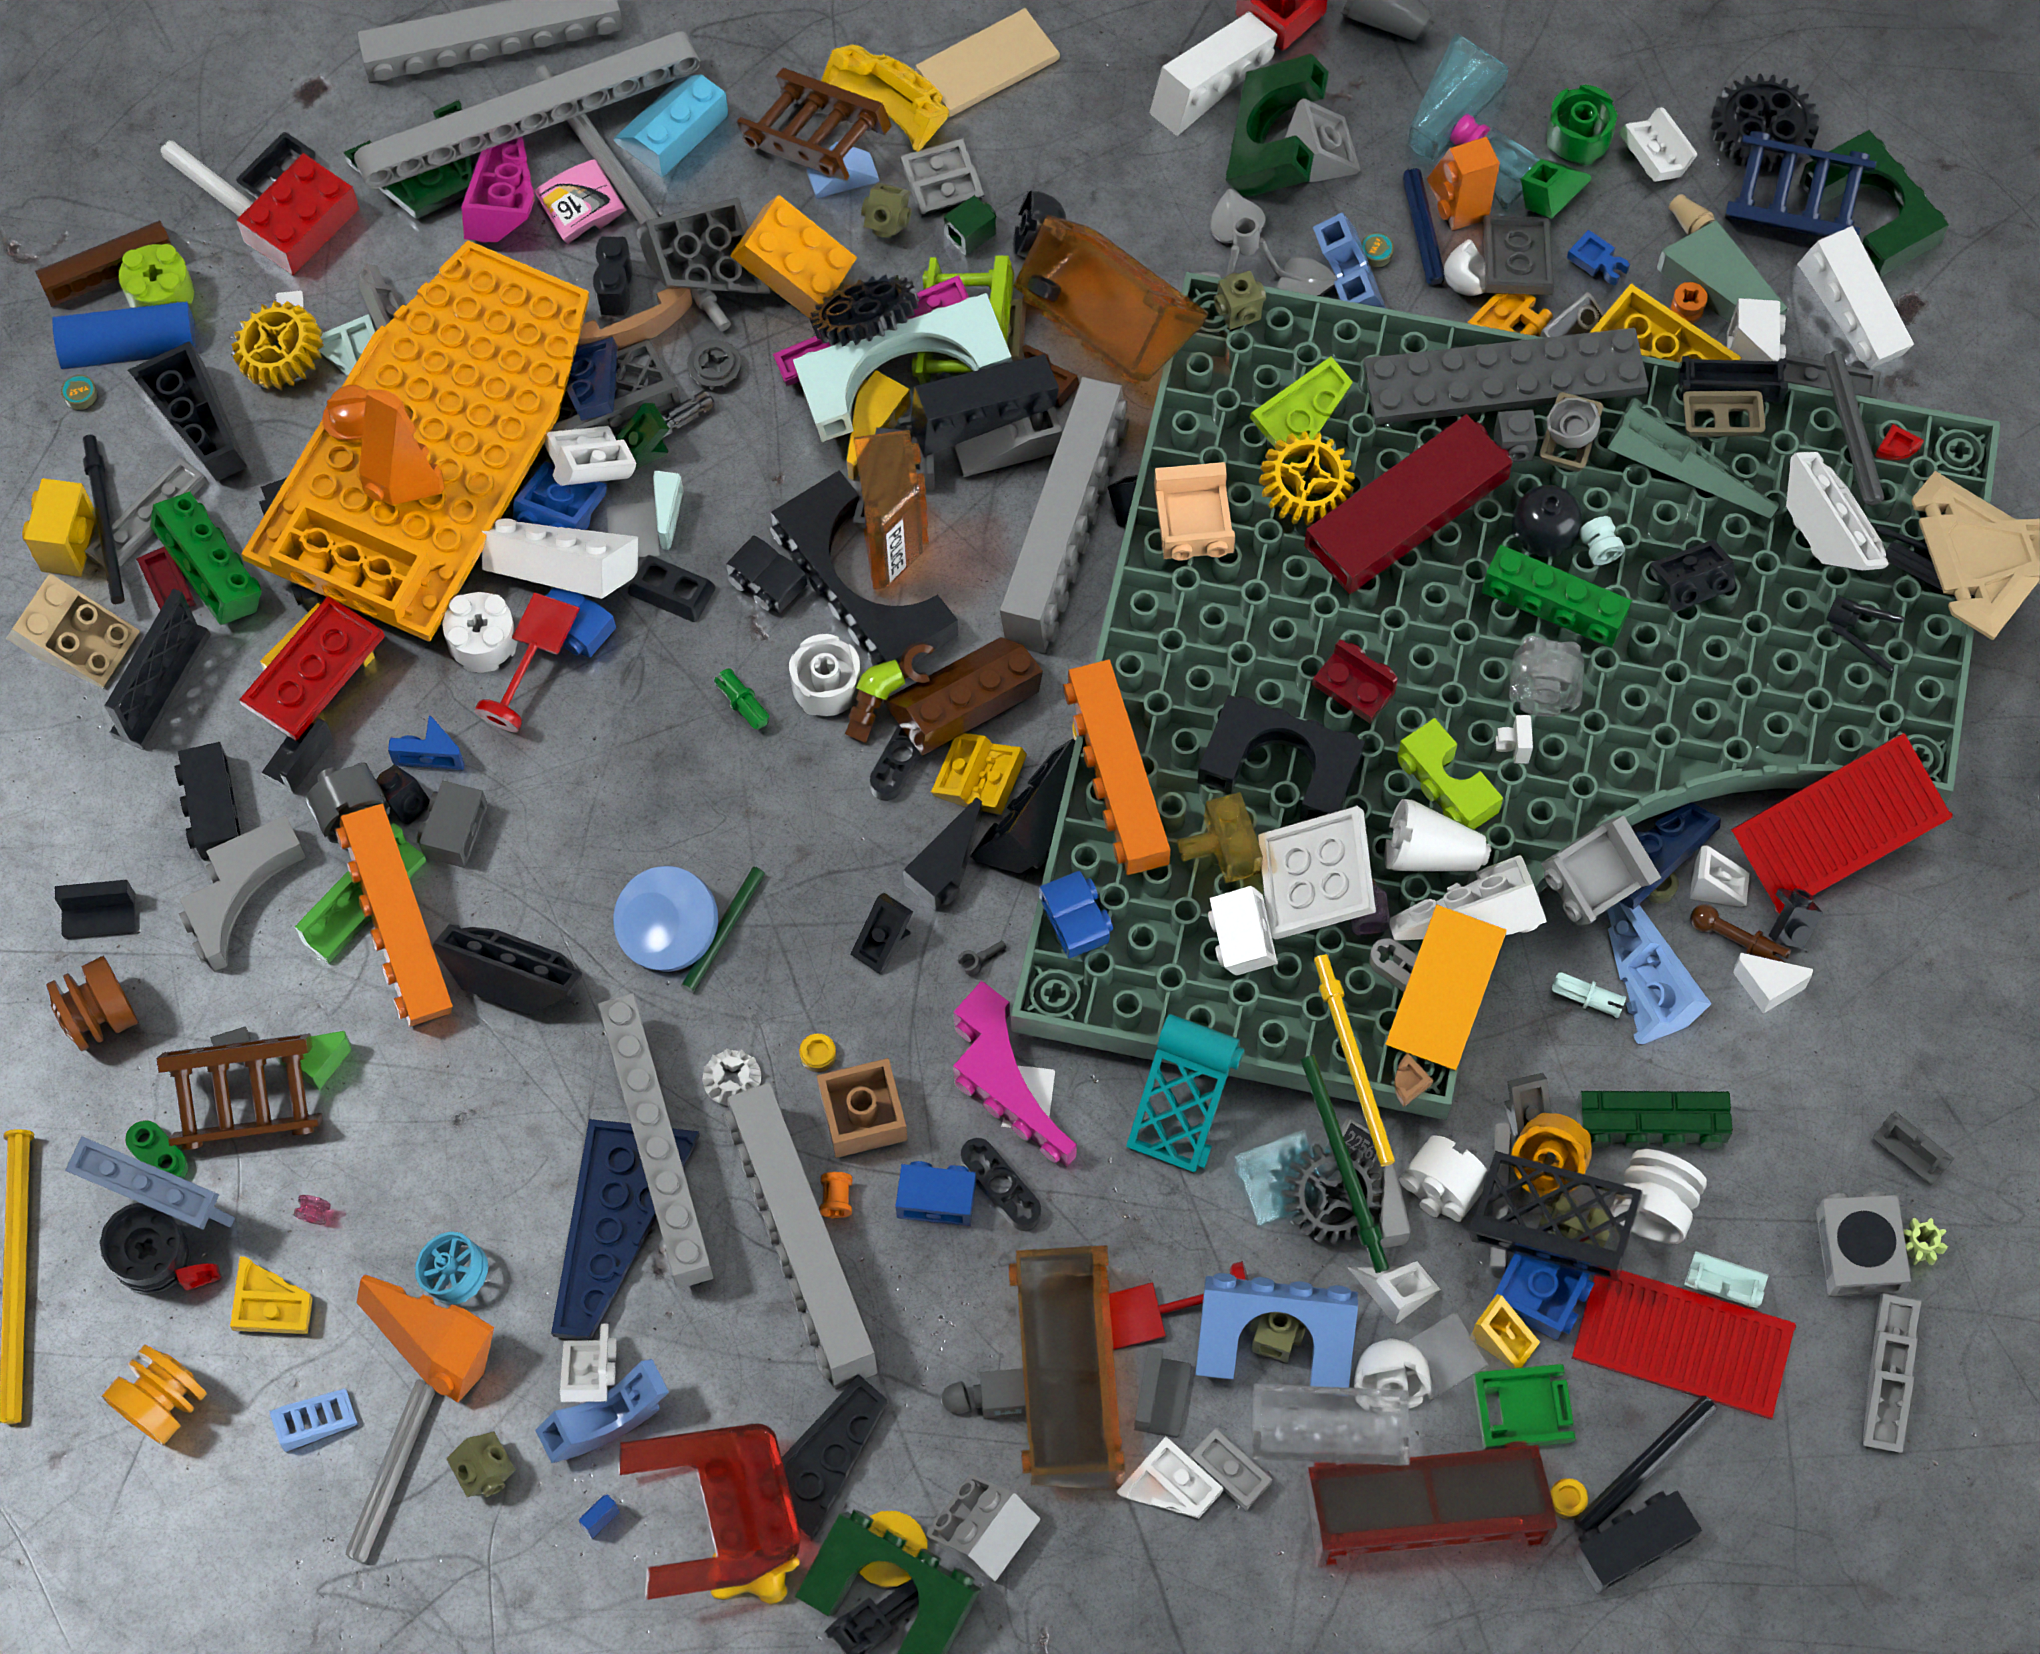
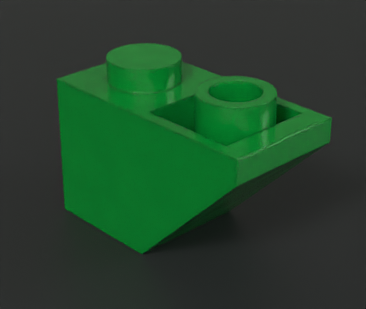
M1540 159L1521 177L1525 209L1552 219L1591 181V175L1563 164Z

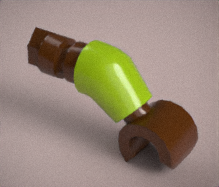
M913 643L903 652L901 662L897 663L896 660L869 667L857 683L856 688L859 691L855 699L859 702L857 706H852L848 716L851 719L845 734L866 743L877 716L873 713L874 709L880 708L883 699L887 700L890 693L906 684L904 679L911 678L921 683L930 681L926 672H915L912 669L911 663L916 654L925 652L931 655L936 649L928 643Z

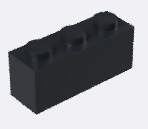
M220 742L178 751L180 764L174 766L179 786L184 785L186 796L180 797L184 817H190L191 827L186 828L187 841L190 849L196 848L202 860L209 859L207 850L241 835L228 759Z
M1678 1490L1669 1495L1661 1491L1644 1502L1646 1508L1635 1514L1631 1509L1626 1510L1611 1520L1613 1526L1600 1532L1599 1528L1596 1527L1578 1538L1580 1544L1575 1549L1573 1555L1597 1594L1698 1538L1703 1530Z

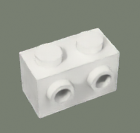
M1249 886L1210 898L1212 910L1208 912V917L1213 931L1217 932L1220 945L1216 946V955L1222 967H1225L1237 976L1278 964L1263 895L1259 891Z

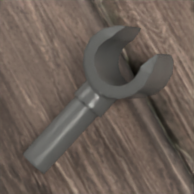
M1001 940L977 954L971 950L963 951L958 956V963L963 964L969 959L975 960L974 965L968 967L965 973L969 976L977 975L981 970V963L1006 949V945Z

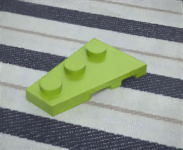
M1330 356L1254 410L1250 415V419L1273 447L1280 439L1286 442L1288 435L1292 433L1299 440L1302 432L1307 431L1309 438L1313 440L1348 392L1353 381ZM1302 456L1292 457L1286 460L1288 465L1291 462L1298 463Z

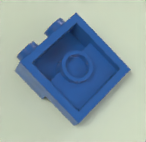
M545 461L515 498L513 520L558 528L586 530L590 525L592 512L606 495L607 484L592 482L565 486L559 485L553 477L555 465Z
M1514 1254L1491 1301L1497 1294L1502 1295L1517 1315L1525 1319L1524 1323L1527 1326L1558 1341L1562 1332L1570 1334L1578 1318V1314L1572 1310L1577 1300L1586 1302L1595 1282L1588 1279L1590 1276L1588 1273Z

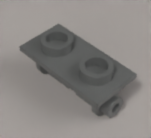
M1896 1111L1888 1116L1881 1128L1872 1137L1930 1185L1937 1180L1955 1159Z

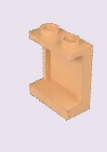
M1225 462L1155 468L1154 489L1164 559L1173 558L1174 560L1183 561L1194 556L1222 557L1227 553H1234L1235 533L1231 526L1226 491L1227 473Z

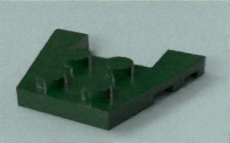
M457 100L432 111L434 120L461 111V102ZM370 140L343 152L346 162L359 173L360 171L354 160V154L359 148L370 144ZM470 155L379 189L414 218L418 219L465 197L473 176Z

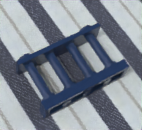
M1751 131L1750 136L1743 135L1741 146L1751 147L1740 196L1735 198V202L1728 201L1724 215L1725 218L1824 238L1853 226L1859 237L1861 228L1854 226L1855 221L1852 220L1860 181L1863 170L1872 172L1877 161L1869 160V154L1857 151H1850L1849 156L1772 141L1770 140L1771 135L1762 132ZM1764 150L1784 154L1773 202L1768 205V209L1756 207L1755 201L1752 200ZM1797 157L1817 161L1806 209L1801 211V215L1787 213L1788 207H1785ZM1830 163L1850 167L1839 216L1834 218V222L1821 220L1822 214L1819 213Z

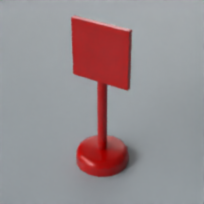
M534 592L512 636L513 640L529 646L501 702L482 699L477 703L474 712L480 718L509 732L517 733L520 730L522 719L518 713L508 706L537 648L558 655L580 610L579 607Z
M1243 1261L1236 1262L1230 1266V1274L1235 1276L1236 1279L1249 1280ZM1151 1282L1098 1296L1111 1351L1166 1337L1161 1314L1203 1304L1204 1294L1159 1305L1154 1283Z

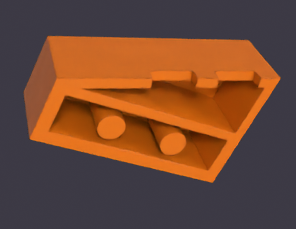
M1487 136L1449 148L1427 177V181L1438 201L1437 207L1442 220H1447L1452 231L1482 222L1484 216L1490 215L1500 162Z

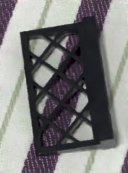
M173 588L104 705L114 723L110 730L112 737L141 750L146 748L211 636L208 628L196 623L183 592Z
M1495 1151L1476 1215L1472 1217L1470 1223V1238L1475 1243L1618 1282L1643 1191ZM1501 1163L1517 1167L1523 1178L1503 1187L1497 1177ZM1525 1170L1532 1171V1173L1527 1175ZM1543 1175L1553 1177L1559 1188L1540 1197L1531 1181ZM1561 1179L1569 1181V1183L1564 1185ZM1496 1184L1499 1190L1492 1193L1494 1185ZM1527 1184L1535 1200L1516 1210L1508 1193ZM1579 1185L1590 1187L1596 1198L1577 1207L1568 1191ZM1598 1189L1606 1191V1193L1601 1195ZM1563 1194L1572 1210L1553 1220L1544 1204ZM1616 1195L1632 1198L1629 1210L1616 1217L1612 1215L1605 1203L1606 1200ZM1502 1196L1512 1211L1500 1219L1485 1215L1488 1204ZM1600 1204L1609 1220L1590 1230L1581 1213ZM1540 1207L1548 1223L1537 1229L1526 1227L1521 1216ZM1577 1217L1585 1233L1574 1239L1563 1237L1557 1226ZM1516 1219L1519 1224L1511 1223L1510 1221ZM1625 1220L1623 1230H1621L1618 1223ZM1614 1227L1620 1237L1617 1250L1614 1251L1600 1247L1594 1236ZM1553 1229L1555 1234L1548 1233L1547 1231ZM1590 1239L1592 1244L1584 1243V1241Z

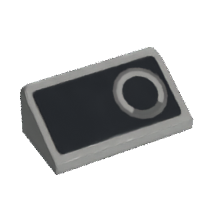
M1586 292L1541 331L1540 337L1548 338L1590 333L1605 314L1593 296Z

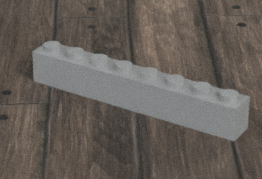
M508 0L358 31L357 34L369 82L378 80L385 81L407 74H418L441 67L447 68L455 64L474 60L481 61L503 54H514L518 51L537 47L544 48L551 44L577 41L585 37L610 34L614 31L623 30L617 0Z
M634 993L598 1003L676 1287L680 1289L711 1280L713 1275Z

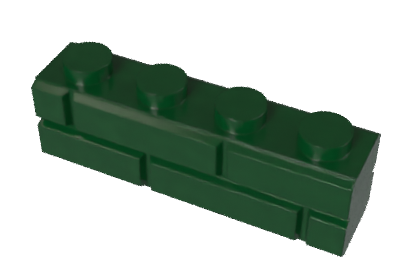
M1580 1091L1576 1103L1578 1123L1589 1132L1592 1148H1607L1611 1146V1143H1626L1628 1148L1639 1149L1647 1147L1648 1143H1663L1665 1148L1678 1149L1684 1147L1686 1143H1700L1701 1148L1716 1149L1722 1147L1723 1143H1728L1733 1130L1729 1091Z

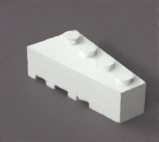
M1251 12L1241 16L1162 67L1149 114L1178 136L1245 79L1246 72L1259 68L1272 58L1275 52L1273 47L1278 34Z
M1853 226L1817 241L1798 262V266L1854 348L1859 360L1864 363L1868 370L1904 355L1914 345Z
M499 519L490 531H482L487 535L482 551V570L601 599L633 579L638 572L637 536L558 528L516 522L513 519Z

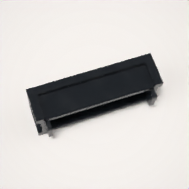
M1682 356L1678 368L1679 400H1683V395L1687 391H1759L1762 393L1763 402L1783 403L1788 390V382H1784V371L1787 365L1786 358H1779V361L1689 359V356Z

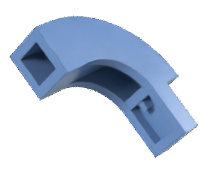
M653 1359L641 1361L617 1385L607 1391V1401L585 1402L577 1406L556 1410L535 1431L551 1463L567 1460L595 1450L642 1424L660 1409L658 1402L669 1391Z

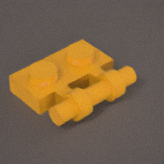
M1496 293L1467 323L1515 332L1512 328L1521 321L1526 327L1520 333L1540 336L1541 331L1553 318V314L1546 308L1539 314L1532 311L1531 309L1535 306L1536 298L1531 294Z

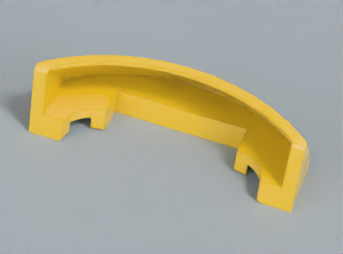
M853 44L832 50L821 81L883 103L888 117L896 122L906 133L915 151L919 152L946 121L949 109L941 104L942 94L929 80L918 74L911 67L885 54L880 56L873 55L863 47Z

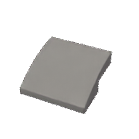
M963 138L900 157L905 177L921 215L961 204L973 195L977 198L984 197L975 166L971 164Z

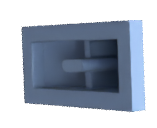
M835 142L829 150L832 151L839 142ZM852 147L845 155L843 162L850 176L847 181L833 176L827 177L820 171L808 167L807 174L816 199L879 182L870 152Z

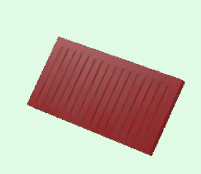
M1903 732L1735 826L1731 831L1773 902L1775 911L1780 914L1785 905L1776 896L1779 888L1792 891L1794 888H1800L1813 896L1953 818V814L1948 810Z
M1624 1270L1621 1271L1618 1282L1594 1275L1592 1281L1595 1283L1587 1299L1572 1359L1698 1398L1705 1395L1714 1403L1771 1420L1773 1418L1793 1333L1796 1330L1795 1322Z

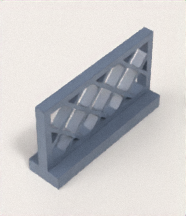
M81 1136L65 1171L201 1229H204L208 1219L230 1228L235 1217L214 1207L219 1194Z

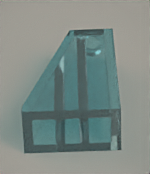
M1456 33L1411 123L1408 145L1417 154L1424 155L1434 162L1451 144L1450 136L1459 120L1466 114H1470L1475 119L1505 87L1509 67Z

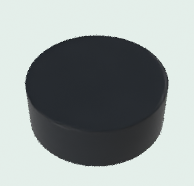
M1039 274L1032 275L1027 284L1029 290L1051 301H1057L1062 291L1059 284Z

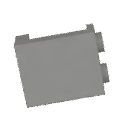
M1624 815L1607 820L1541 863L1545 870V880L1553 890L1558 891L1564 901L1563 909L1566 915L1573 922H1576L1578 926L1592 923L1596 920V916L1639 888L1651 885L1661 878Z

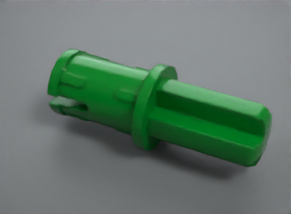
M727 668L721 671L718 675L723 681L719 677H715L714 684L730 700V707L735 711L738 710L754 729L759 730L769 723V714L754 697L753 689L746 688L732 669Z

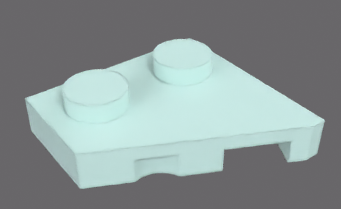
M367 314L322 333L321 339L323 340L324 347L319 349L320 353L348 376L371 337L377 331L373 319Z

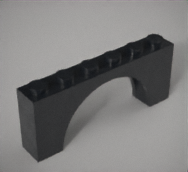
M840 470L771 512L773 526L770 527V531L774 539L780 545L785 543L791 551L789 555L793 563L801 569L804 568L809 574V582L818 595L823 593L830 601L828 605L833 615L838 620L843 618L849 626L848 632L853 641L858 646L863 644L868 650V658L873 666L896 660L897 663L901 662L903 652L913 643H928L935 649H938L958 636V619L938 594L916 604L904 606L883 605L860 597L840 580L830 560L831 551L841 528L855 515L859 494ZM921 652L916 654L911 664L913 665L921 660L928 653Z

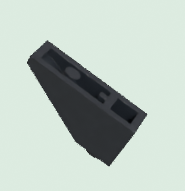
M977 797L903 870L904 884L935 911L943 903L946 905L951 903L960 891L959 887L982 819V801Z

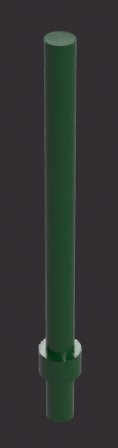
M1315 1055L1301 1058L1300 1061L1360 1228L1357 1233L1361 1245L1366 1246L1375 1273L1386 1271L1390 1267L1380 1242L1383 1239L1379 1225L1373 1222Z

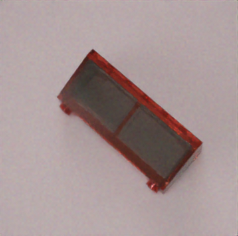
M1525 1441L1510 1442L1501 1449L1337 1464L1336 1460L1333 1459L1320 1460L1313 1463L1314 1467H1308L1305 1476L1317 1568L1337 1566L1336 1559L1347 1557V1553H1349V1560H1357L1359 1555L1511 1541V1545L1519 1544L1522 1537H1525V1540H1527L1528 1547L1546 1546L1557 1529L1555 1510L1539 1446H1527Z

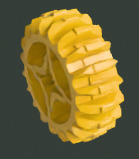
M274 300L271 308L261 304V311L257 314L250 311L251 318L249 321L240 320L243 330L234 332L237 341L231 344L235 352L233 358L243 376L247 377L256 386L261 384L263 388L269 390L274 385L275 388L282 390L285 382L294 387L296 378L300 377L306 380L304 372L307 369L315 370L313 360L322 359L319 349L324 347L323 340L321 339L323 335L321 328L316 324V319L312 314H309L299 304L294 306L293 303L286 301L281 305ZM274 341L278 342V344L282 347V350L278 349V347L274 344Z
M1307 431L1302 432L1299 440L1293 433L1288 435L1286 442L1281 439L1278 440L1274 446L1275 450L1269 449L1265 455L1267 461H1263L1260 467L1264 474L1260 476L1259 484L1266 486L1262 491V497H1273L1269 503L1270 509L1280 506L1282 508L1279 513L1280 518H1284L1287 513L1292 514L1293 524H1297L1300 517H1304L1306 525H1311L1314 521V516L1317 520H1320L1347 500L1346 496H1350L1353 492V486L1349 483L1353 481L1354 473L1347 471L1352 465L1351 460H1341L1345 453L1344 448L1334 451L1332 449L1334 445L1333 439H1329L1326 444L1322 443L1321 433H1317L1313 440L1309 438ZM1307 456L1306 461L1303 463L1291 462L1290 465L1284 464L1286 460L1292 457ZM1319 461L1325 465L1330 473L1320 468ZM1309 467L1310 469L1308 476L1311 477L1309 480L1311 482L1308 483L1306 489L1304 490L1306 481L1303 480V474H1305ZM1284 484L1292 487L1295 496L1285 488ZM1323 492L1330 493L1324 499L1306 501L1310 494L1318 493L1322 495Z

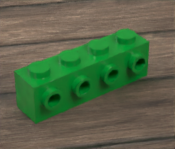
M191 492L153 504L150 527L219 625L257 612L261 596L260 584L255 577H251L247 572L240 555L237 552H233L227 544L222 530L219 527H215L205 506L202 503H198Z
M1501 544L1486 572L1482 593L1610 648H1613L1626 621L1632 602L1628 598Z

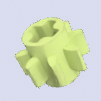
M1913 1218L1909 1223L1910 1230L1903 1229L1906 1251L1913 1259V1265L1915 1266L1919 1261L1927 1260L1930 1265H1933L1937 1260L1936 1253L1944 1254L1948 1248L1946 1244L1941 1242V1238L1946 1233V1230H1939L1933 1225L1932 1218L1924 1223H1919L1916 1218ZM1917 1238H1918L1920 1241H1926V1240H1927V1242L1929 1243V1245H1928L1926 1242H1921V1243H1919V1242L1917 1241Z

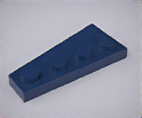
M1691 802L1656 821L1655 827L1651 830L1636 832L1635 835L1661 878L1651 885L1639 888L1619 902L1631 909H1635L1720 829L1721 818Z

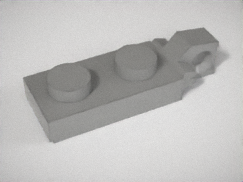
M366 264L361 272L356 275L367 308L377 329H379L382 325L385 327L394 318V313L402 306V303L394 286L385 284L378 266Z

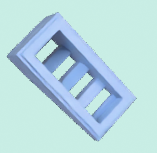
M346 1388L269 1411L279 1444L285 1452L358 1425ZM338 1402L343 1419L336 1421L331 1404ZM323 1408L328 1422L323 1425L320 1424L316 1411ZM307 1413L309 1415L310 1422L312 1425V1428L305 1429L301 1417L302 1415H305ZM293 1419L297 1431L290 1434L286 1421Z

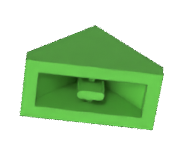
M345 1030L311 1036L312 1049L309 1053L303 1054L304 1059L300 1060L303 1080L318 1090L322 1088L351 1051V1043ZM276 1057L278 1063L286 1068V1063L281 1062V1057Z

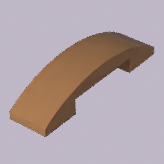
M669 287L656 293L657 306L602 329L599 328L595 319L584 323L577 346L613 337L619 351L656 337L678 321L692 305L690 288Z

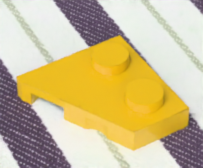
M240 1256L230 1327L233 1331L308 1334L313 1297L300 1287L284 1281L277 1274L271 1271L268 1272L254 1264L249 1258Z

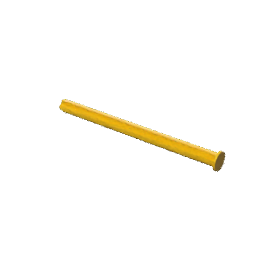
M13 1129L4 1132V1139L7 1140L0 1350V1423L9 1425L21 1422L23 1402L30 1141L34 1139V1133L24 1129Z

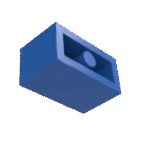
M914 1161L910 1165L901 1164L895 1206L897 1218L971 1226L976 1189V1172H969L968 1168L958 1165L948 1166L947 1169L933 1168L931 1164L922 1161Z

